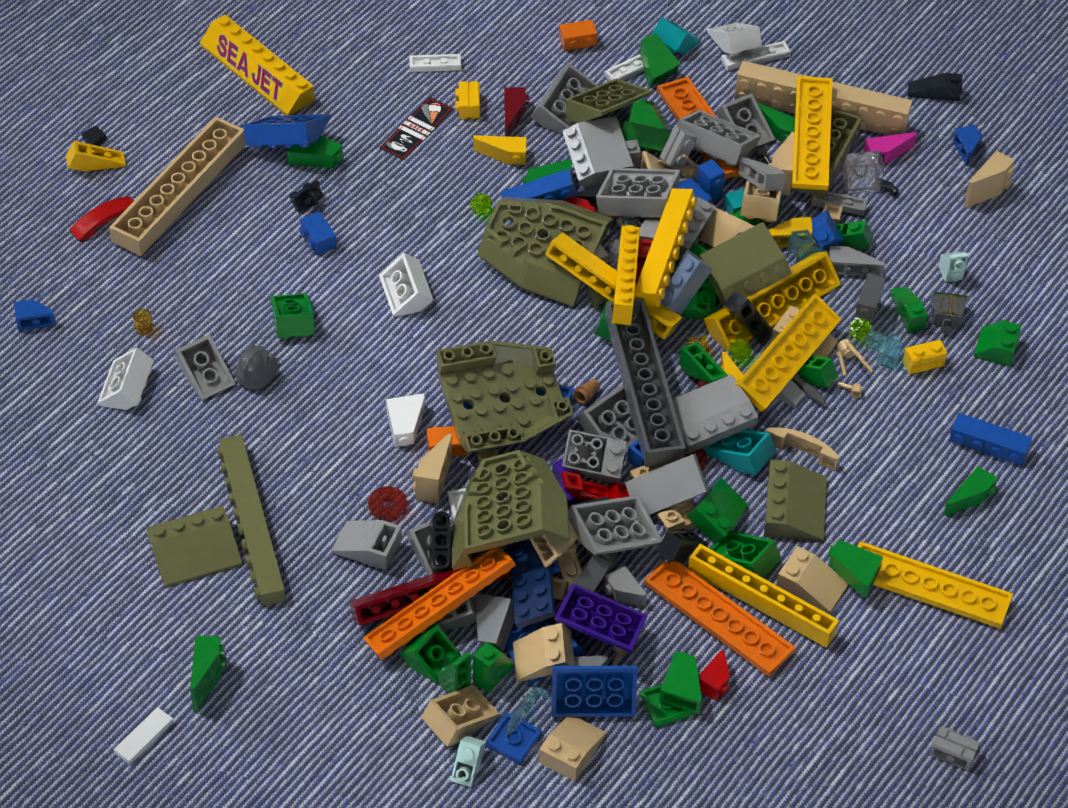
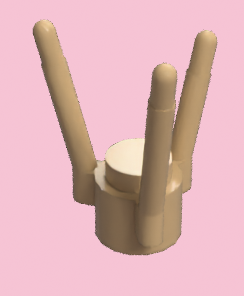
M685 154L682 157L690 165L684 166L683 169L672 167L665 161L657 160L662 165L680 170L685 179L690 177L696 180L697 166L699 165L695 164Z
M844 339L838 343L837 348L839 351L836 355L839 358L843 376L847 375L843 357L849 359L854 355L871 373L873 372V369L849 339Z

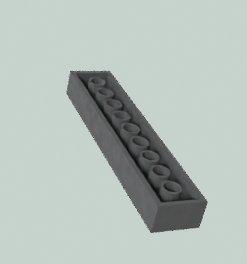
M644 298L634 299L631 325L612 323L614 301L606 302L605 319L645 467L665 465L678 461L685 457L686 447Z

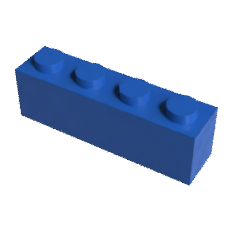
M569 169L500 191L502 198L565 200L577 196L574 179Z
M958 412L951 429L949 441L1023 466L1032 437Z

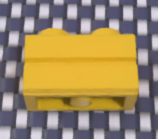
M460 81L459 89H455V99H459V101H455V109L459 111L460 119H468L469 117L471 119H479L480 83L478 81H470V83L468 81Z
M936 340L905 348L902 361L907 372L914 374L945 366L947 351L942 341Z

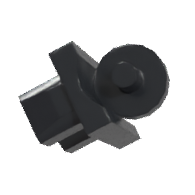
M317 180L312 183H306L298 192L293 191L289 194L290 201L294 204L297 212L310 205L316 206L319 203L318 200L324 197L320 190V183Z

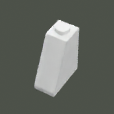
M417 394L386 399L387 415L394 446L414 444L425 410V395Z

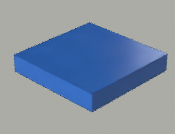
M506 712L486 740L485 747L521 765L542 736L543 731Z

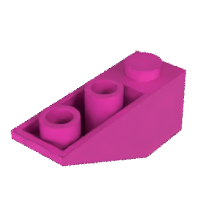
M917 132L866 139L864 153L869 166L887 164L913 148L916 143Z

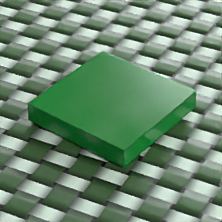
M663 684L639 691V696L655 728L694 716V712L659 702L660 690Z

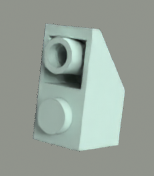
M966 252L941 254L938 267L945 283L963 280L968 258Z
M465 736L460 741L450 781L468 787L472 786L482 761L486 741L470 736Z

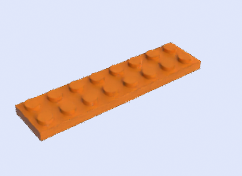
M689 77L657 86V92L677 121L697 110L716 116ZM701 153L706 162L712 159L725 172L724 179L739 175V164L731 166L722 159H714L709 156L710 154Z
M500 547L488 549L473 560L472 566L461 568L364 636V641L380 660L390 656L396 649L407 644L413 637L424 632L430 625L441 620L447 613L457 609L464 601L474 597L481 589L491 585L498 577L508 573L515 566L513 559Z
M664 561L644 580V585L768 677L795 652V646L680 562L667 563Z

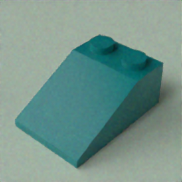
M746 429L705 446L703 451L741 473L756 475L775 454L776 449L770 433Z

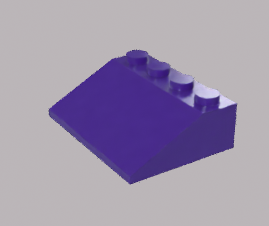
M572 583L554 620L631 653L648 615Z

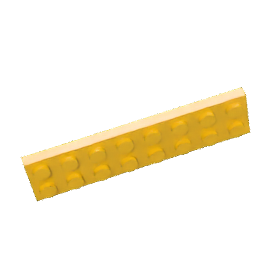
M797 76L792 188L828 190L833 78Z
M816 293L813 294L737 381L735 386L741 387L749 400L763 412L842 319Z
M861 541L859 542L857 547L883 556L881 569L873 585L1001 629L1013 593Z

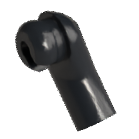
M877 178L872 183V186L877 191L883 187L893 197L899 193V189L887 180Z

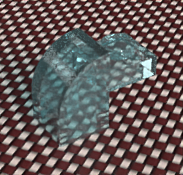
M808 230L792 232L788 241V247L798 262L815 252L827 251L820 248L816 239L812 237Z
M870 329L867 334L865 347L878 352L876 364L894 371L899 362L902 349L900 338L893 332L885 336Z

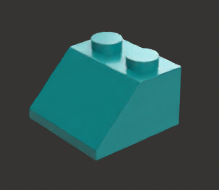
M662 17L651 34H657L674 54L678 52L684 55L701 41V39L677 23Z

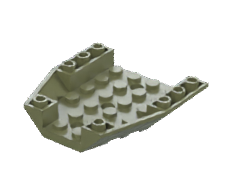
M504 197L498 201L488 221L477 256L520 288L574 307L580 293L582 281L546 256L545 253L551 241L563 232L592 254H595L603 235L607 234L613 218L562 200ZM509 220L513 222V225L506 226L504 222ZM546 233L548 236L546 238H540L538 234Z
M491 340L436 350L439 382L459 444L468 453L524 443L574 414L569 398L562 397L554 373L557 363L551 347ZM536 390H543L545 395L539 396ZM505 396L509 399V402L504 403L499 397ZM470 403L473 408L466 409L463 404Z
M517 450L482 459L471 476L452 523V568L457 570L472 566V553L546 535L550 545L570 541L568 501L562 487L545 459Z

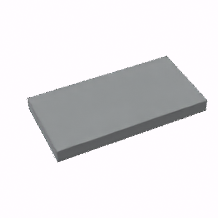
M696 454L625 482L629 496L638 495L649 516L709 492Z

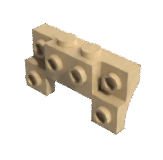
M665 465L641 466L631 470L630 477H639ZM693 498L658 513V520L662 521L666 527V532L676 529L692 530L697 528L686 516L694 507L692 505L694 502Z

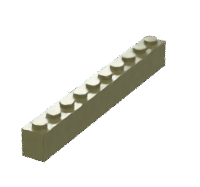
M242 435L219 439L220 447L216 448L218 458L223 460L220 463L222 473L227 475L224 478L226 489L231 490V493H228L230 504L235 505V508H233L234 519L239 520V524H237L239 536L243 535L244 538L241 540L242 549L248 553V555H245L247 567L252 568V571H249L251 583H256V587H254L255 598L260 599L261 606L285 602L284 586Z

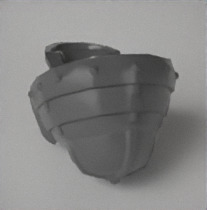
M250 344L237 363L235 372L237 383L244 387V389L261 390L274 378L279 366L277 358L272 353H269L265 347Z

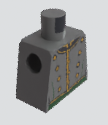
M933 291L930 302L933 325L941 327V331L946 334L951 333L953 328H960L968 295Z

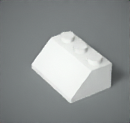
M406 253L399 256L379 275L392 314L395 317L421 312L433 301L420 261Z
M137 347L113 360L97 404L122 410H128L133 406H137L141 402V394L147 385V378L152 372L151 367L154 360Z

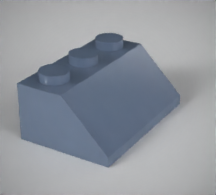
M687 250L674 268V272L670 275L669 286H666L665 298L661 300V303L668 309L681 315L712 271V268L690 250Z

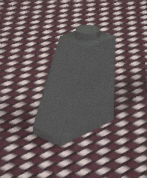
M867 273L857 303L856 317L874 320L881 304L885 277Z
M477 593L475 595L478 641L482 645L487 642L499 651L504 652L515 621L513 600Z

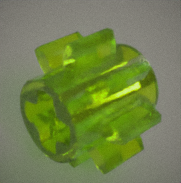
M476 193L475 198H471L470 208L474 211V214L487 215V211L492 210V200L488 197V194Z
M863 318L854 319L850 326H848L851 330L849 335L858 342L865 340L872 333L870 329L872 325Z
M736 338V342H730L731 345L728 352L732 355L731 359L744 362V358H750L749 355L752 348L749 345V341Z

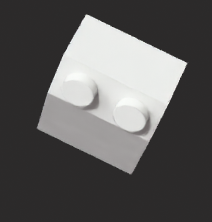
M737 22L707 29V33L722 51L730 53L731 56L740 55L741 51L745 50L746 52L756 51V48L762 47L759 26Z

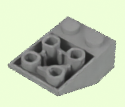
M569 429L562 467L598 481L612 484L614 482L618 483L627 441Z
M384 520L346 521L331 553L387 571L402 541V526Z

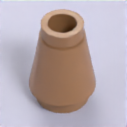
M592 379L577 387L574 392L576 401L581 404L590 402L596 391L600 388L599 382L596 379Z

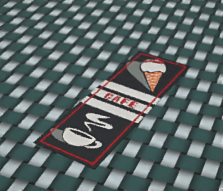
M428 97L381 145L380 149L405 160L454 108L432 97Z

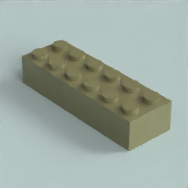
M831 108L828 190L792 188V185L791 189L809 195L814 194L817 195L816 197L825 199L860 133L862 117Z

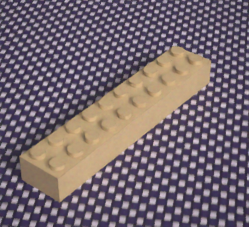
M742 61L737 73L734 99L736 100L752 93L757 104L760 103L773 109L795 114L797 76L806 75ZM832 82V108L862 117L860 129L887 136L904 134L906 132L912 100Z
M215 116L109 227L111 242L142 256L246 145L244 129Z

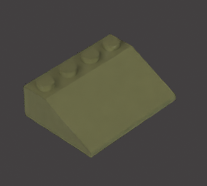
M616 78L565 99L566 117L568 120L574 121V123L584 122L603 116L631 104L633 101H638L639 98L643 99L653 94V91Z
M764 222L699 255L700 259L712 268L708 277L721 305L735 291L747 298L792 274L785 256Z
M770 459L764 536L823 542L827 477L791 461Z
M224 506L146 527L148 543L165 588L242 565Z

